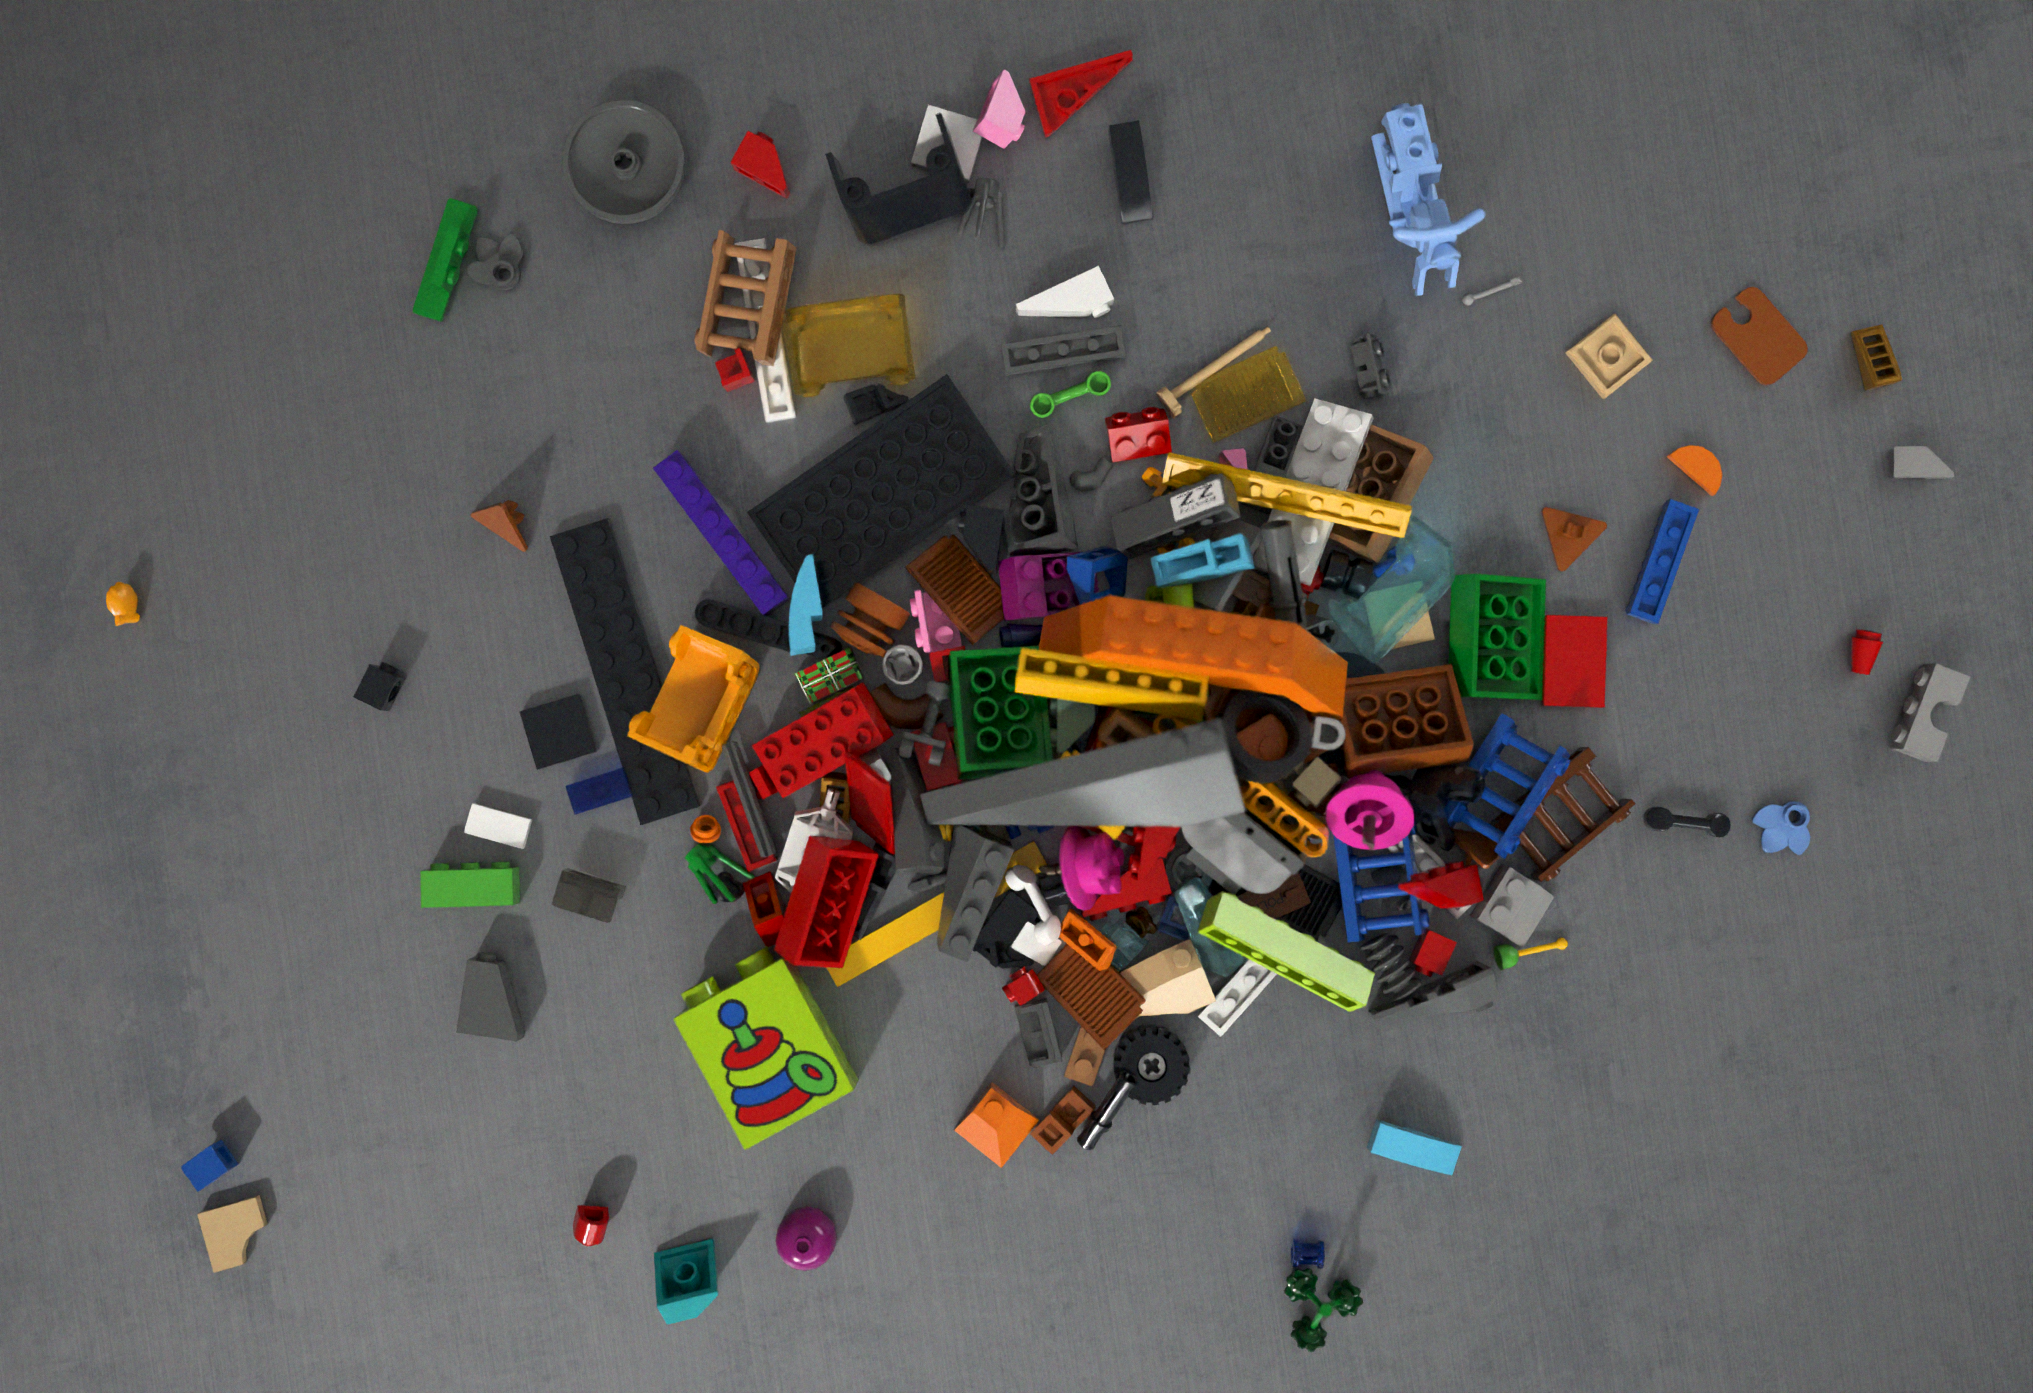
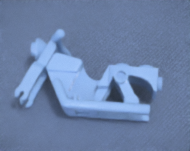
M1402 103L1392 107L1391 111L1386 112L1381 120V124L1384 125L1389 136L1392 149L1386 144L1384 133L1371 136L1390 215L1389 224L1393 228V235L1398 241L1417 248L1422 253L1416 258L1412 279L1413 289L1416 288L1415 295L1419 296L1423 295L1426 270L1430 268L1446 269L1444 275L1445 282L1448 281V289L1456 286L1459 258H1461V254L1455 249L1457 234H1461L1483 220L1485 212L1483 209L1478 208L1458 221L1451 223L1445 201L1438 199L1435 183H1439L1442 163L1436 164V161L1439 159L1438 148L1435 142L1431 143L1423 105L1410 106L1409 103Z

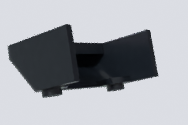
M942 113L936 114V118L945 144L933 148L928 153L926 167L929 176L874 196L871 195L869 186L864 180L857 177L845 179L838 160L831 152L825 154L840 200L857 238L864 245H880L962 216L970 209L972 203L971 195L948 125Z

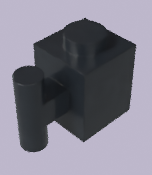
M1046 875L1039 878L1041 885H1038L1049 908L1072 902L1066 892L1062 876L1048 877Z

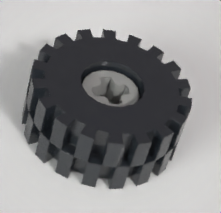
M1151 1024L1150 1027L1138 1026L1137 1030L1128 1031L1126 1033L1127 1036L1124 1039L1121 1038L1117 1043L1118 1047L1114 1050V1060L1112 1062L1115 1078L1117 1080L1123 1071H1129L1136 1076L1138 1084L1128 1097L1132 1100H1138L1140 1104L1146 1105L1147 1102L1152 1103L1153 1106L1159 1105L1161 1101L1167 1103L1171 1101L1172 1096H1178L1182 1092V1086H1186L1188 1082L1187 1076L1188 1073L1190 1074L1191 1068L1189 1065V1055L1179 1037L1175 1033H1171L1169 1029L1165 1027L1159 1028L1157 1025ZM1154 1058L1158 1059V1071L1151 1070L1148 1073L1144 1071L1146 1069L1144 1063L1146 1059L1150 1061L1154 1060Z

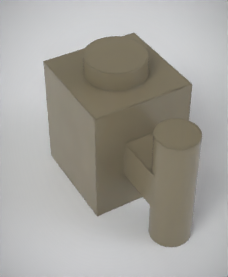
M1318 757L1309 766L1302 761L1295 769L1283 777L1286 780L1293 771L1298 774L1299 777L1292 783L1293 788L1296 790L1293 795L1304 806L1307 807L1311 803L1315 808L1341 782V777Z

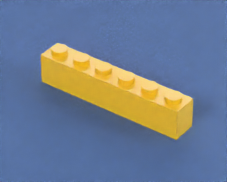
M1021 648L1015 692L1201 720L1206 704L1209 676Z

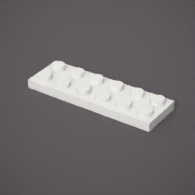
M1315 398L1294 451L1286 478L1346 491L1373 421L1372 414ZM1272 509L1268 522L1275 520H1290L1292 522L1300 581L1302 584L1311 586L1334 522ZM1262 539L1253 559L1254 569L1268 573Z

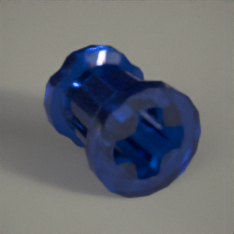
M1292 1239L1290 1250L1291 1266L1297 1267L1298 1264L1316 1265L1318 1269H1323L1325 1261L1324 1241L1318 1240L1317 1243L1298 1242L1297 1239Z

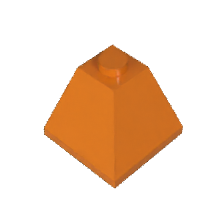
M991 1082L955 1127L954 1131L1002 1168L1038 1123L1039 1119Z

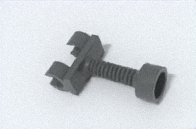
M935 681L927 682L925 693L929 695L930 700L927 712L925 713L926 718H924L925 721H923L924 724L921 728L923 729L921 730L922 733L917 735L904 732L899 756L910 759L914 742L933 746L929 764L940 767L946 742L932 739V732L934 731L935 720H937L940 702L943 699L949 698L951 686Z

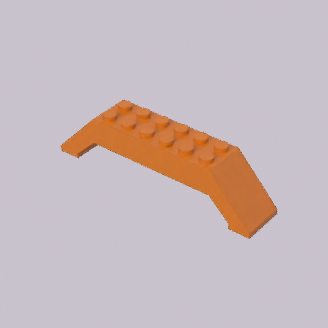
M1110 595L1044 617L1039 651L1209 676L1208 684L1284 695L1310 711L1311 716L1340 721L1343 718L1348 662L1297 623Z

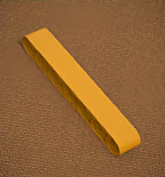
M1158 714L1153 723V731L1155 735L1198 724L1189 718ZM1163 718L1172 719L1176 724V728L1168 729L1164 727L1161 720ZM1249 781V785L1239 786L1244 806L1297 849L1309 857H1318L1325 853L1329 841V830L1326 825L1272 782L1255 783ZM1263 795L1269 796L1274 803L1268 806L1263 805L1258 798ZM1292 815L1297 818L1298 822L1290 825L1285 823L1282 817ZM1311 834L1321 837L1322 842L1313 844L1308 841L1307 836Z

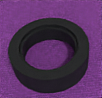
M1243 689L1223 706L1215 719L1223 720L1236 775L1250 782L1271 783L1282 779L1304 760L1310 748L1311 729L1308 718L1299 704L1284 695ZM1251 708L1263 709L1272 713L1281 721L1288 739L1287 750L1281 759L1274 761L1260 760L1250 755L1242 747L1236 733V721L1240 712Z

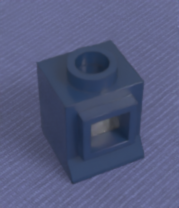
M1178 891L1176 896L1168 894L1157 923V930L1186 941L1199 908L1197 904L1193 903L1194 897Z

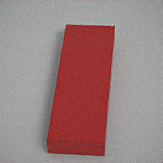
M734 780L716 786L748 872L777 861L775 853L767 857L760 856Z

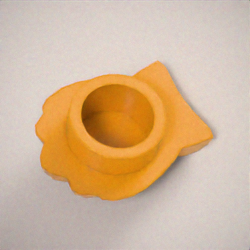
M119 581L114 586H110L106 594V605L115 617V626L138 622L140 620V615L136 613L138 596L129 584Z

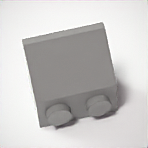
M1501 865L1483 894L1484 901L1478 902L1470 916L1519 947L1524 948L1554 896L1511 867Z

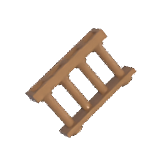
M719 230L718 237L712 245L713 263L701 325L695 333L696 350L712 357L714 346L733 349L740 347L741 350L752 351L753 359L762 365L774 366L797 248L788 240L776 238L775 246L771 250L734 245L735 239L727 232ZM731 257L769 262L771 265L769 277H766L764 280L728 274ZM725 286L763 292L765 295L763 307L753 309L722 304ZM724 316L758 322L757 337L748 339L716 334L719 317Z

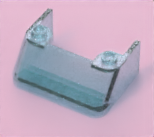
M1415 515L1409 519L1411 533L1409 535L1405 534L1404 538H1400L1395 546L1397 550L1396 561L1357 601L1350 598L1348 600L1343 599L1337 603L1332 599L1328 603L1335 625L1361 654L1373 664L1379 662L1446 593L1455 579L1452 543Z

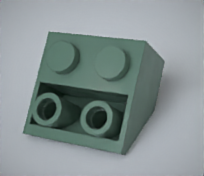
M1050 697V715H1056V728L1050 727L1051 746H1056L1057 753H1064L1095 722V704Z

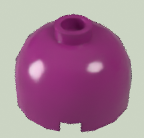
M806 1206L794 1209L784 1217L777 1228L775 1242L778 1254L783 1262L793 1269L801 1271L817 1269L829 1260L835 1250L837 1240L835 1224L818 1208Z

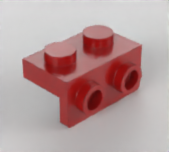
M1147 407L1141 412L1130 414L1128 412H1117L1111 417L1105 418L1112 463L1172 453L1169 422L1163 408Z

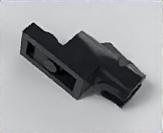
M1458 763L1417 769L1412 780L1402 775L1391 776L1384 774L1385 777L1397 784L1402 795L1407 800H1409L1414 790L1422 794L1430 793L1440 799L1443 809H1445L1448 800L1477 803L1481 799L1485 788V779H1482L1480 771Z

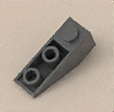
M1275 415L1253 471L1286 478L1303 425ZM1244 502L1241 503L1242 505L1248 506L1250 508L1266 513L1268 515H1270L1272 511L1271 508Z

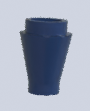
M1007 623L1006 626L999 628L1001 648L1029 647L1039 644L1043 625Z

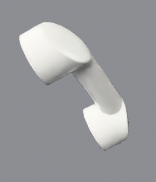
M1023 865L1011 867L1005 874L1007 884L1015 891L1025 888L1042 919L1034 928L1037 940L1043 945H1050L1056 942L1060 936L1061 923L1059 918L1052 914L1036 884L1037 877L1035 873Z

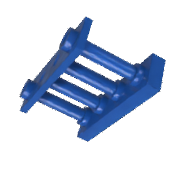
M1501 713L1468 767L1480 771L1482 779L1486 777L1489 771H1496L1530 790V794L1523 805L1519 806L1485 786L1481 798L1514 817L1505 833L1468 812L1467 805L1469 802L1448 800L1444 812L1449 827L1453 828L1456 823L1463 822L1497 842L1498 844L1494 851L1505 859L1508 853L1513 854L1518 848L1521 841L1519 838L1520 834L1558 775L1562 776L1566 772L1570 764L1568 759L1570 755L1566 748L1559 746L1553 755L1519 736L1516 730L1517 725L1513 719ZM1505 745H1512L1547 765L1538 781L1500 760L1501 756L1499 755Z
M1415 819L1410 833L1406 838L1402 839L1404 852L1358 857L1357 854H1353V846L1345 844L1333 835L1348 943L1365 940L1364 934H1368L1369 930L1414 926L1415 935H1422L1426 933L1425 927L1430 926L1427 908H1422L1420 898L1400 890L1398 884L1363 888L1362 885H1358L1356 873H1360V869L1406 864L1407 879L1410 881L1409 875L1418 873L1412 836L1417 835ZM1410 895L1412 913L1367 918L1366 915L1362 916L1360 903H1364V900Z

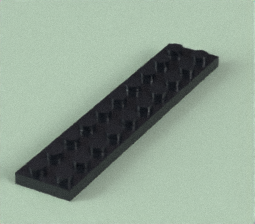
M606 518L550 536L640 825L700 807L687 764L627 736L629 724L633 716L642 711L650 713L662 688V683L610 519Z

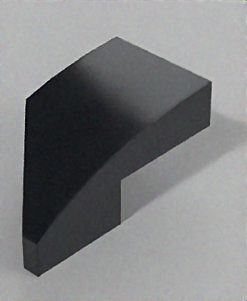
M879 383L877 386L872 384L846 393L843 396L854 425L896 409L909 399L903 394L899 395L886 389V386Z
M1015 939L982 944L976 942L973 951H977L984 956L995 968L1006 969L1034 964L1033 959L1011 947Z

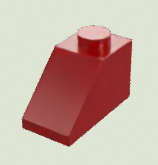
M747 131L730 162L733 169L787 199L790 192L777 149L773 144L774 140L762 132L758 131L757 134Z
M770 871L743 882L753 926L767 948L776 944L787 909Z

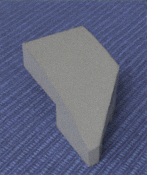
M1894 446L1893 478H1954V472L1927 446Z

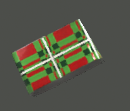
M852 647L794 674L810 704H814L864 679Z

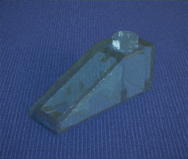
M1193 878L1174 893L1203 970L1227 977L1248 961L1246 957L1197 932L1207 900L1212 898V895L1200 878Z

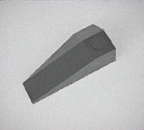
M1046 425L1020 433L1014 464L1016 476L1014 486L1010 488L1009 497L1011 498L1009 515L1006 514L1004 524L1008 552L1020 555L1057 554L1078 548L1074 519L1050 427Z
M890 748L896 870L932 875L939 874L944 869L945 850L943 837L938 824H927L920 794L927 793V789L915 753L912 751L911 758L909 759L899 756L900 748Z
M1477 961L1419 987L1413 993L1401 999L1377 1006L1369 1010L1368 1013L1376 1021L1464 1012L1476 1009V1012H1480L1492 1007V1001L1500 997L1492 968Z

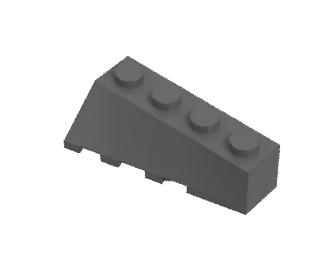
M953 825L944 898L937 935L939 952L968 962L1013 854L1014 848L1010 841L969 825Z

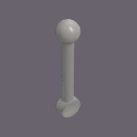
M1518 276L1473 295L1465 294L1462 297V302L1465 305H1471L1474 300L1522 283V278Z

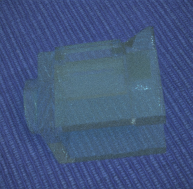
M1121 919L1115 924L1109 921L1099 931L1117 946L1111 965L1119 972L1149 942L1146 939L1140 938Z

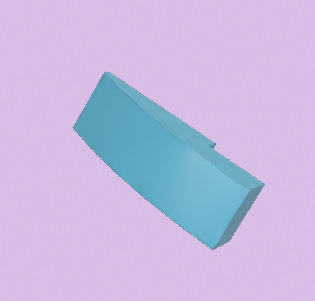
M1242 533L1215 542H1211L1208 539L1150 558L1158 588L1201 582L1255 568L1248 538Z
M806 555L792 593L788 634L790 656L815 652L811 622L822 621L823 613L813 555Z
M1379 1119L1375 1121L1367 1145V1149L1371 1153L1448 1175H1453L1462 1147L1461 1145Z

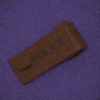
M1299 872L1295 875L1291 873L1274 891L1268 893L1245 891L1236 895L1239 901L1262 909L1264 914L1273 919H1277L1311 903Z

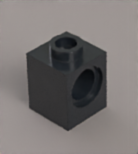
M382 662L381 665L369 664L354 694V698L378 710L390 711L406 678L397 674L398 668Z

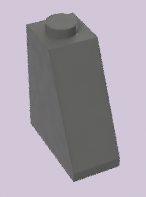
M478 953L477 957L467 959L456 1033L517 1042L524 1037L525 1030L506 963L503 960H496L495 954Z

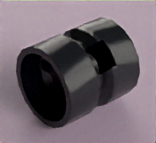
M1332 549L1322 572L1324 577L1320 587L1334 592L1342 589L1345 596L1361 600L1369 584L1374 564L1360 558L1351 561L1348 554Z

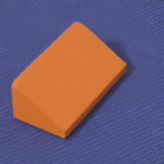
M1069 909L1061 922L1059 937L1097 970L1108 969L1117 946L1076 911Z

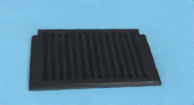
M1304 864L1298 872L1311 903L1275 920L1288 923L1290 928L1299 933L1311 935L1317 942L1320 935L1326 937L1343 905L1339 882ZM1241 887V890H1240L1239 893H1243V892L1248 891V890H1246V889H1244L1243 887Z

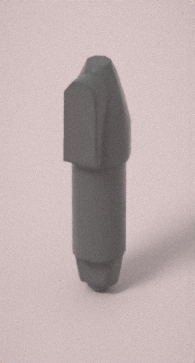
M947 871L921 877L912 882L908 889L910 892H921L945 884Z

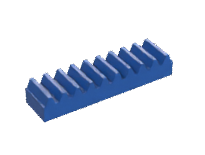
M1672 499L1666 500L1662 506L1663 512L1658 517V525L1654 528L1655 534L1650 540V548L1646 551V559L1642 562L1643 568L1638 573L1639 579L1633 587L1634 593L1630 596V604L1625 609L1627 615L1652 624H1659L1699 509Z

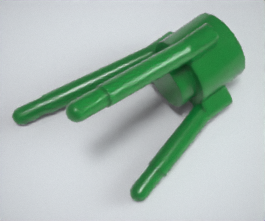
M699 843L684 857L690 864L688 868L695 874L713 904H716L718 901L704 878V873L709 876L730 902H734L735 897L711 869L716 863L713 857L721 860L749 879H753L754 875L719 852L713 844L707 848L705 844Z

